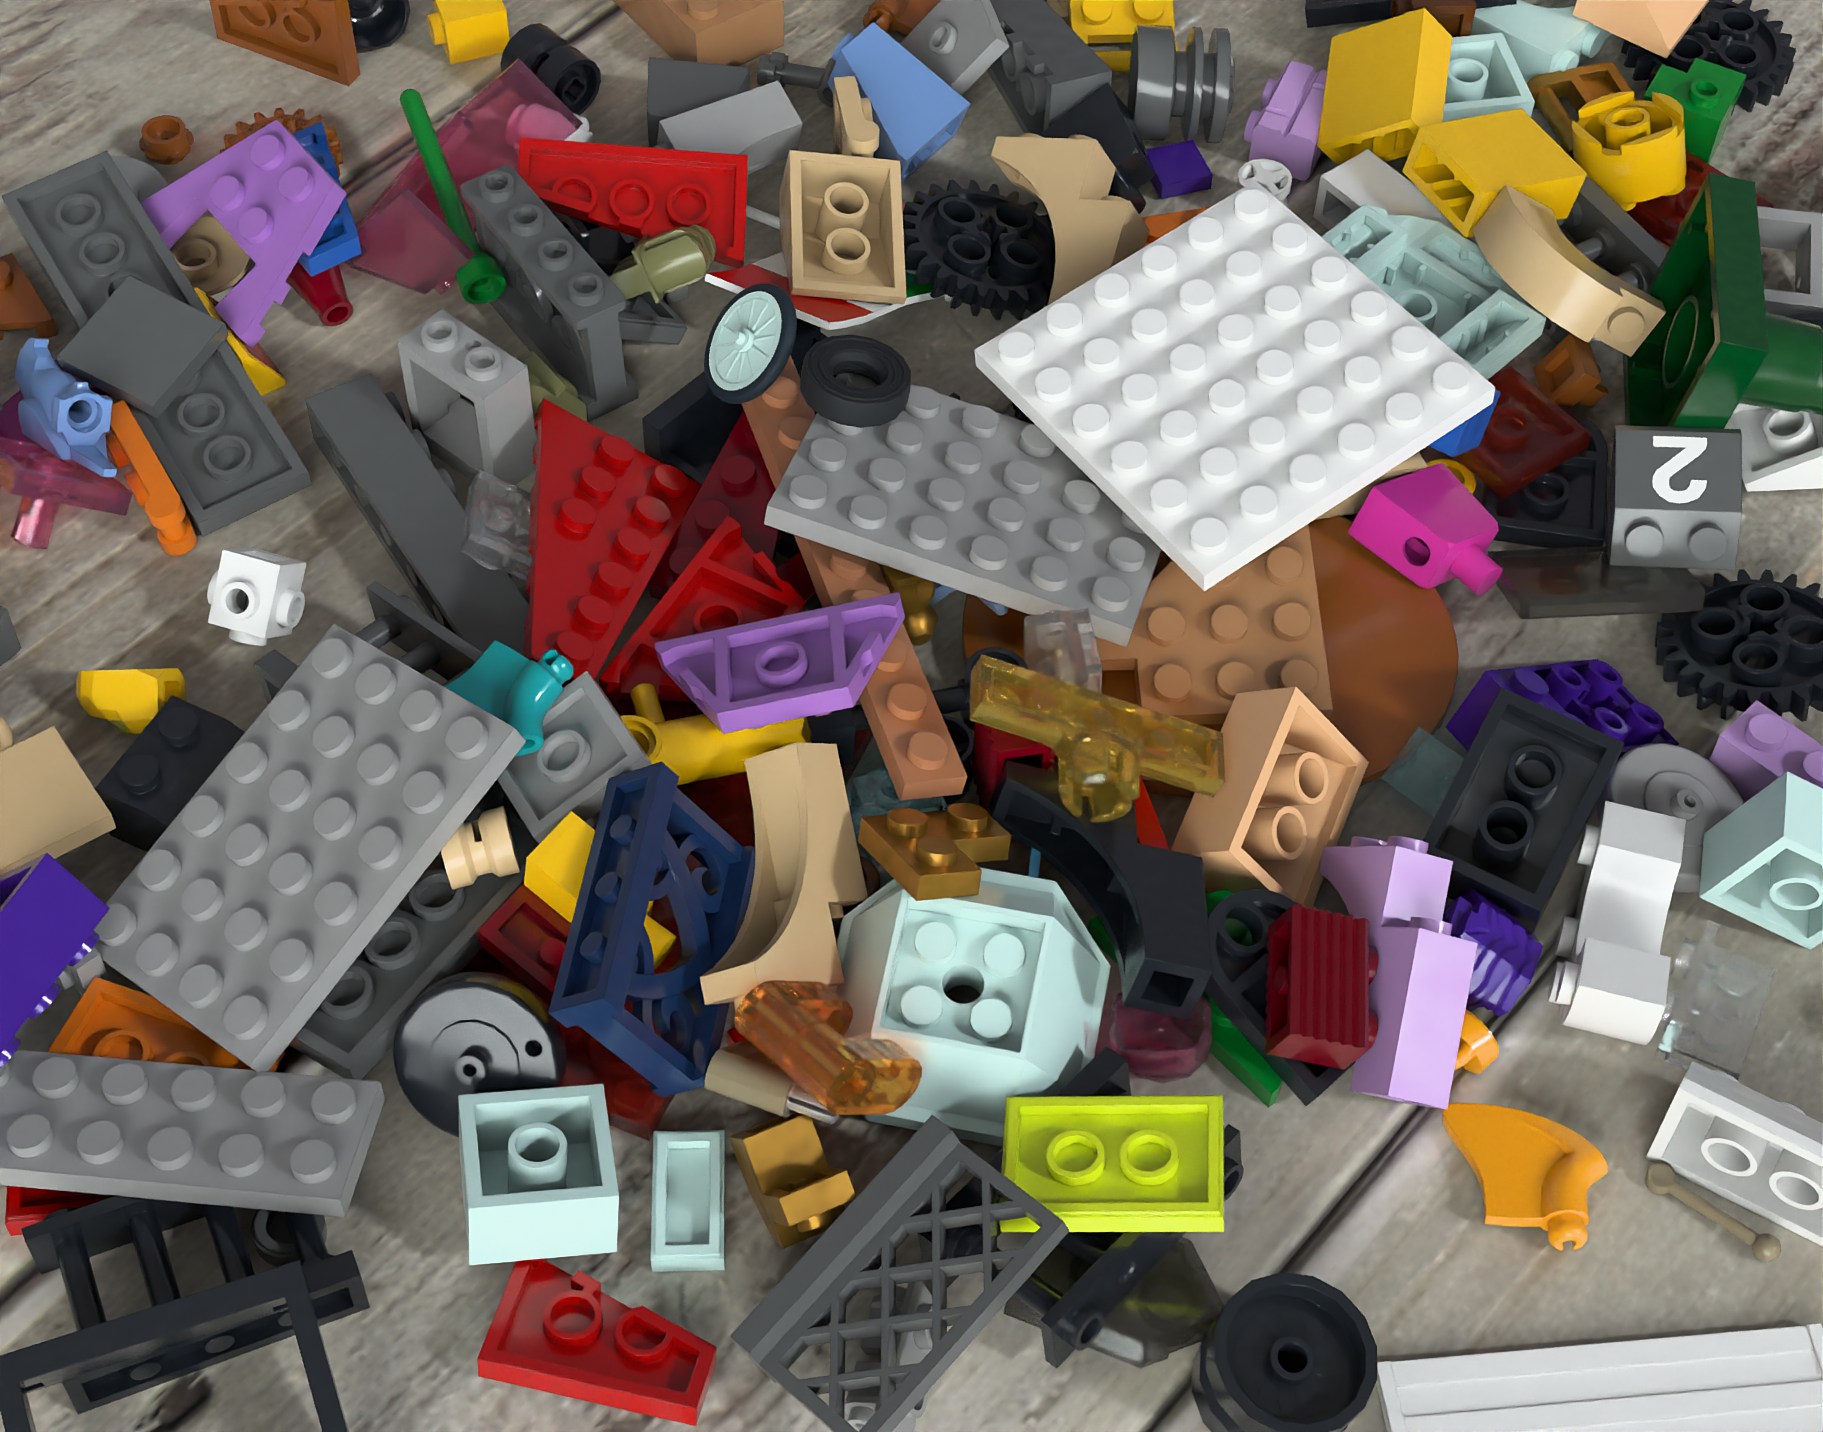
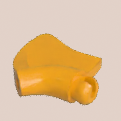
M1476 1103L1449 1104L1448 1108L1443 1110V1127L1470 1164L1480 1184L1485 1224L1541 1227L1548 1232L1549 1243L1561 1251L1565 1241H1572L1573 1250L1579 1249L1585 1244L1588 1239L1586 1225L1589 1222L1587 1191L1592 1184L1608 1172L1606 1160L1593 1144L1560 1123L1518 1109Z

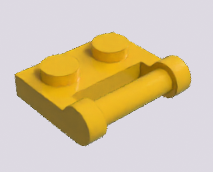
M1067 0L1069 27L1087 45L1089 43L1132 42L1136 24L1172 26L1175 36L1173 0ZM1175 36V46H1176V51H1178V47H1177V44H1176V36ZM1131 50L1094 51L1112 72H1129Z

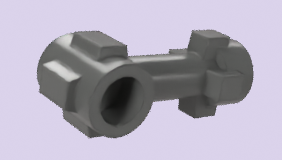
M773 51L771 54L762 53L758 64L757 83L763 86L779 80L783 89L785 84L818 89L817 94L821 102L833 107V92L827 82L836 61L830 58L824 69L788 63V56L785 53Z

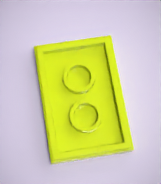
M1223 1095L1006 1097L1001 1174L1062 1219L1069 1232H1224ZM1000 1196L999 1203L1007 1202ZM1028 1217L999 1221L1001 1232H1036L1040 1228Z

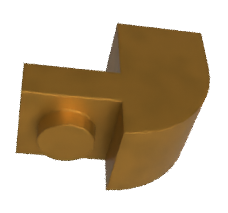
M798 1112L789 1117L778 1116L729 1136L750 1195L769 1233L783 1249L825 1232L844 1212V1203L856 1198L847 1170L829 1167L813 1121L809 1116Z

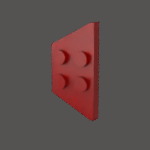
M726 516L599 677V686L607 698L631 699L630 693L635 686L648 683L655 687L659 701L693 702L661 668L655 650L656 642L805 612L806 602L790 583L778 577L775 565L763 551L756 554L742 538L741 525L734 518Z

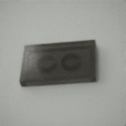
M1606 546L1488 551V556L1503 569L1496 585L1521 619L1693 612L1703 609L1705 589L1687 568L1609 565Z

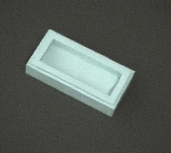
M724 1130L653 1131L652 1272L725 1270Z

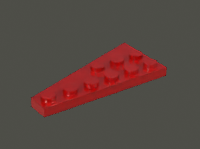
M543 398L534 420V429L538 430L537 442L533 448L532 464L536 465L535 483L531 489L528 554H532L531 569L526 581V592L530 593L529 613L524 621L523 656L537 663L542 654L549 649H555L560 656L563 655L574 666L573 676L561 685L564 688L586 671L594 680L596 679L702 485L686 477L676 467L665 465L635 449L625 439L610 435Z

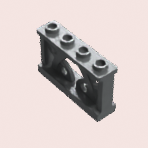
M503 165L461 184L462 197L474 212L480 248L482 252L487 253L491 258L498 261L506 280V289L503 294L494 301L489 302L530 352L534 351L551 370L573 384L577 389L578 398L586 405L588 422L638 399L637 382L624 367L618 312L626 309L624 294L511 165Z

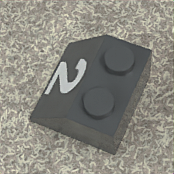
M1615 425L1605 524V545L1609 565L1735 570L1742 518L1741 430Z

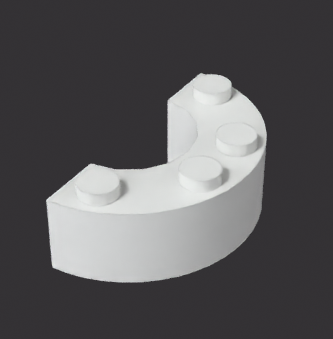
M1605 801L1598 827L1585 824L1576 863L1587 865L1575 918L1564 916L1561 922L1555 955L1566 957L1567 959L1564 963L1556 962L1548 993V1002L1560 1004L1559 1022L1561 1025L1641 1045H1647L1652 1039L1666 1007L1671 957L1660 955L1667 912L1682 861L1685 819Z

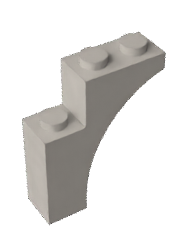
M778 80L659 121L657 145L653 146V148L748 155V176L763 167L788 158L789 150L798 151L803 122ZM620 232L625 242H633L635 246L641 239ZM689 285L666 293L663 297L666 304L669 305L688 298Z

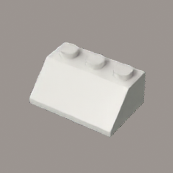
M1692 1061L1645 1159L1655 1164L1664 1163L1669 1165L1675 1174L1823 1247V1123L1806 1116L1802 1110L1792 1104L1777 1102L1740 1084L1734 1077L1725 1072L1711 1070Z

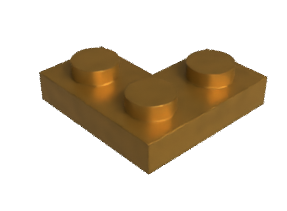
M956 803L950 805L948 810L921 812L911 808H895L890 810L887 815L861 817L858 842L916 901L978 895L982 870L975 863L1008 860L1011 835L988 814L987 810L970 803Z

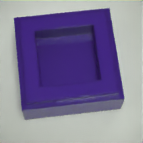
M1193 140L1147 149L1155 169V174L1150 181L1160 199L1211 189L1213 174Z

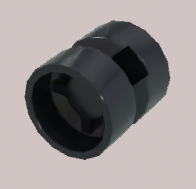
M541 23L530 24L520 29L509 40L502 54L500 62L502 76L506 82L524 96L531 98L533 102L541 100L566 111L581 115L592 104L598 94L601 74L596 63L577 48L570 46L564 38L548 26Z

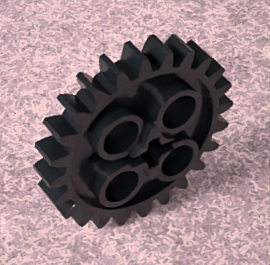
M1709 0L1667 59L1625 39L1621 53L1626 54L1624 66L1635 68L1632 77L1634 81L1649 80L1646 91L1662 64L1687 73L1695 58L1746 74L1742 91L1735 105L1740 106L1749 113L1752 112L1755 101L1767 106L1772 95H1781L1784 84L1788 83L1795 63L1793 59L1796 48L1790 47L1791 34L1780 33L1783 26L1782 21L1767 22L1770 12L1768 9L1755 12L1750 10L1752 0H1744L1739 4L1732 2L1733 0Z
M949 180L945 191L933 183L930 185L928 194L917 191L913 202L907 201L903 210L905 270L917 271L913 281L916 285L928 283L933 285L930 294L932 298H937L944 294L952 297L950 301V308L956 309L962 303L970 305L971 313L975 317H978L982 308L990 310L995 320H1001L1004 310H1008L1017 320H1022L1026 309L1034 314L1043 309L1044 305L1047 306L1049 302L1056 262L1055 239L1049 214L1037 215L1035 212L1039 203L1036 201L1026 205L1019 203V192L1017 191L1010 193L1007 197L1000 195L997 184H992L988 191H982L975 180H970L968 189H962L957 182Z
M1739 569L1737 581L1730 582L1720 573L1714 574L1712 587L1696 580L1693 581L1691 584V594L1676 592L1674 594L1673 606H1664L1662 608L1661 622H1657L1655 662L1656 665L1664 666L1663 680L1665 682L1678 681L1677 696L1679 697L1697 693L1696 708L1699 710L1706 709L1714 703L1720 705V718L1724 720L1729 718L1736 710L1745 712L1756 700L1779 716H1783L1785 712H1791L1802 722L1807 721L1809 706L1823 712V598L1819 597L1821 584L1816 582L1802 589L1796 587L1797 575L1791 574L1783 582L1774 581L1771 570L1767 569L1762 573L1760 580H1752L1744 569Z

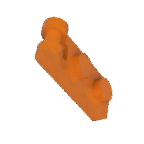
M125 400L112 404L110 422L112 432L105 435L106 447L118 469L127 465L130 466L132 471L125 474L124 478L139 507L144 506L150 523L155 528H158L156 534L163 551L171 556L187 554L196 546L197 535L186 515L182 500Z

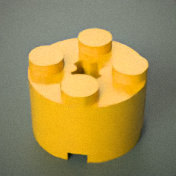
M1627 91L1599 97L1588 102L1578 110L1579 120L1577 122L1573 120L1571 125L1574 161L1625 212L1632 210L1637 202L1655 199L1660 196L1675 195L1685 188L1684 110L1677 100L1668 95L1652 92V101L1635 100L1634 91Z

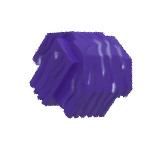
M1472 888L1445 906L1442 921L1452 924L1451 936L1478 943L1466 1009L1472 1012L1479 1007H1485L1486 1010H1493L1494 1014L1500 1017L1510 1011L1531 983L1543 945L1533 933L1522 926L1515 916L1508 911H1503L1500 906Z

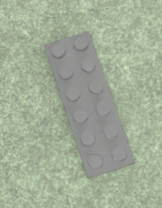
M16 1050L13 1056L0 1068V1185L346 1217L385 1097L380 1081L267 1071L256 1072L255 1070Z

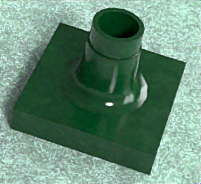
M1709 172L1646 292L1662 301L1666 313L1631 357L1623 353L1625 425L1724 429L1738 404L1794 413L1804 411L1823 415V329L1819 325L1766 312L1755 182Z

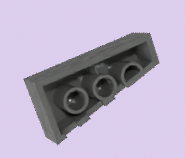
M990 0L1010 46L987 69V72L1024 133L1039 135L1107 82L1111 86L1112 70L1044 0Z

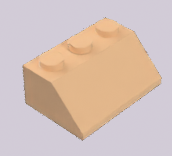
M1297 687L1236 693L1171 851L1202 857L1205 889L1208 892L1228 889L1230 892L1236 893L1248 889H1262L1284 895L1297 904H1302L1305 908L1313 907L1324 876L1319 873L1323 848L1337 845L1369 762Z

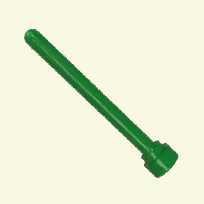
M406 89L400 95V104L461 259L456 272V280L465 301L471 304H486L494 301L506 289V280L497 260L482 252L420 93L415 89Z

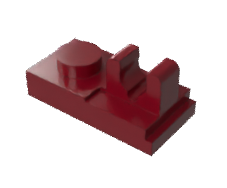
M522 884L477 931L476 937L481 940L480 945L526 982L527 986L546 1002L551 1004L571 923Z

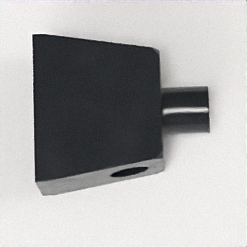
M1107 82L1040 133L1039 136L1044 138H1069L1071 135H1085L1096 139L1116 167L1108 196H1118L1131 201L1140 214L1146 206V201L1138 189L1153 178L1155 169L1131 112Z

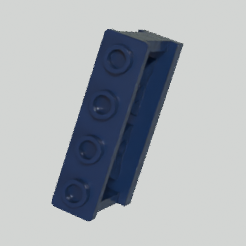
M662 761L611 777L608 780L548 1014L566 1028L576 1025L580 1026L651 1082L650 1089L660 1097H665L705 1087V1076L709 1063L715 1052L720 1049L730 1003L705 1005L700 976L712 969L726 954L742 926L753 884L755 848L751 845L746 847L740 845L677 788L679 776ZM689 854L701 863L700 867L688 869L685 861ZM667 894L678 927L681 951L679 960L675 965L660 974H654L653 951L649 936L644 927V921L649 902L660 899ZM625 1002L633 1003L632 1014L624 1008ZM653 1022H654V1024H655L657 1030H658L659 1033L661 1034V1037L658 1036V1035L655 1033L654 1026H653Z

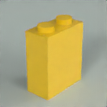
M1425 8L1409 11L1403 15L1368 26H1361L1355 30L1332 37L1317 147L1338 166L1367 149L1384 162L1406 157L1410 153L1420 126L1443 121L1452 36Z
M1522 108L1420 126L1402 170L1465 238L1475 237L1473 228L1505 185L1552 209L1556 220L1568 218L1587 176V173Z

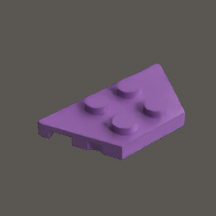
M897 592L656 642L655 650L661 668L724 734L744 729H757L768 724L812 715H825L832 711L854 707L904 621L905 614L900 594Z

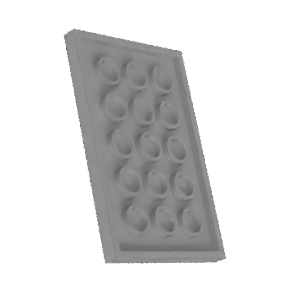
M842 373L836 377L839 382L850 387L865 389L878 386L871 379L859 374ZM913 384L910 385L908 402L896 419L881 426L859 428L840 425L817 413L767 505L764 525L1124 647L1128 645L1162 549L1035 424L997 413L985 406L973 405L937 393L928 387Z
M334 623L106 902L110 909L94 929L99 934V939L94 947L100 953L104 962L256 1072H268L523 747L526 740L511 725Z

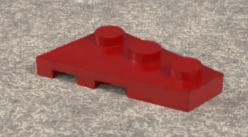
M546 1258L516 1261L478 1355V1376L696 1426L716 1366L717 1347L644 1306L630 1308L601 1292V1282L579 1270L572 1276L547 1262Z

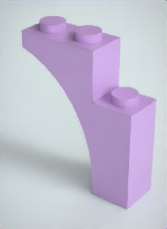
M1354 836L1351 839L1350 846L1324 847L1319 873L1327 878L1339 892L1349 915H1353L1356 919L1366 918L1369 921V945L1375 946L1378 951L1377 972L1372 983L1369 985V1009L1375 1010L1378 1015V1032L1373 1046L1355 1061L1350 1091L1405 1104L1447 1109L1478 943L1451 936L1452 924L1442 921L1453 861L1427 854L1429 844L1424 841L1402 836H1388L1387 842Z

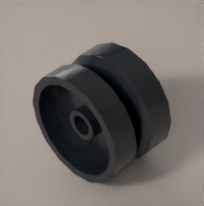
M1286 1272L1272 1274L1251 1280L1228 1299L1217 1319L1207 1330L1193 1359L1192 1394L1202 1422L1211 1432H1344L1348 1425L1365 1408L1376 1384L1377 1345L1365 1316L1342 1291L1314 1276Z

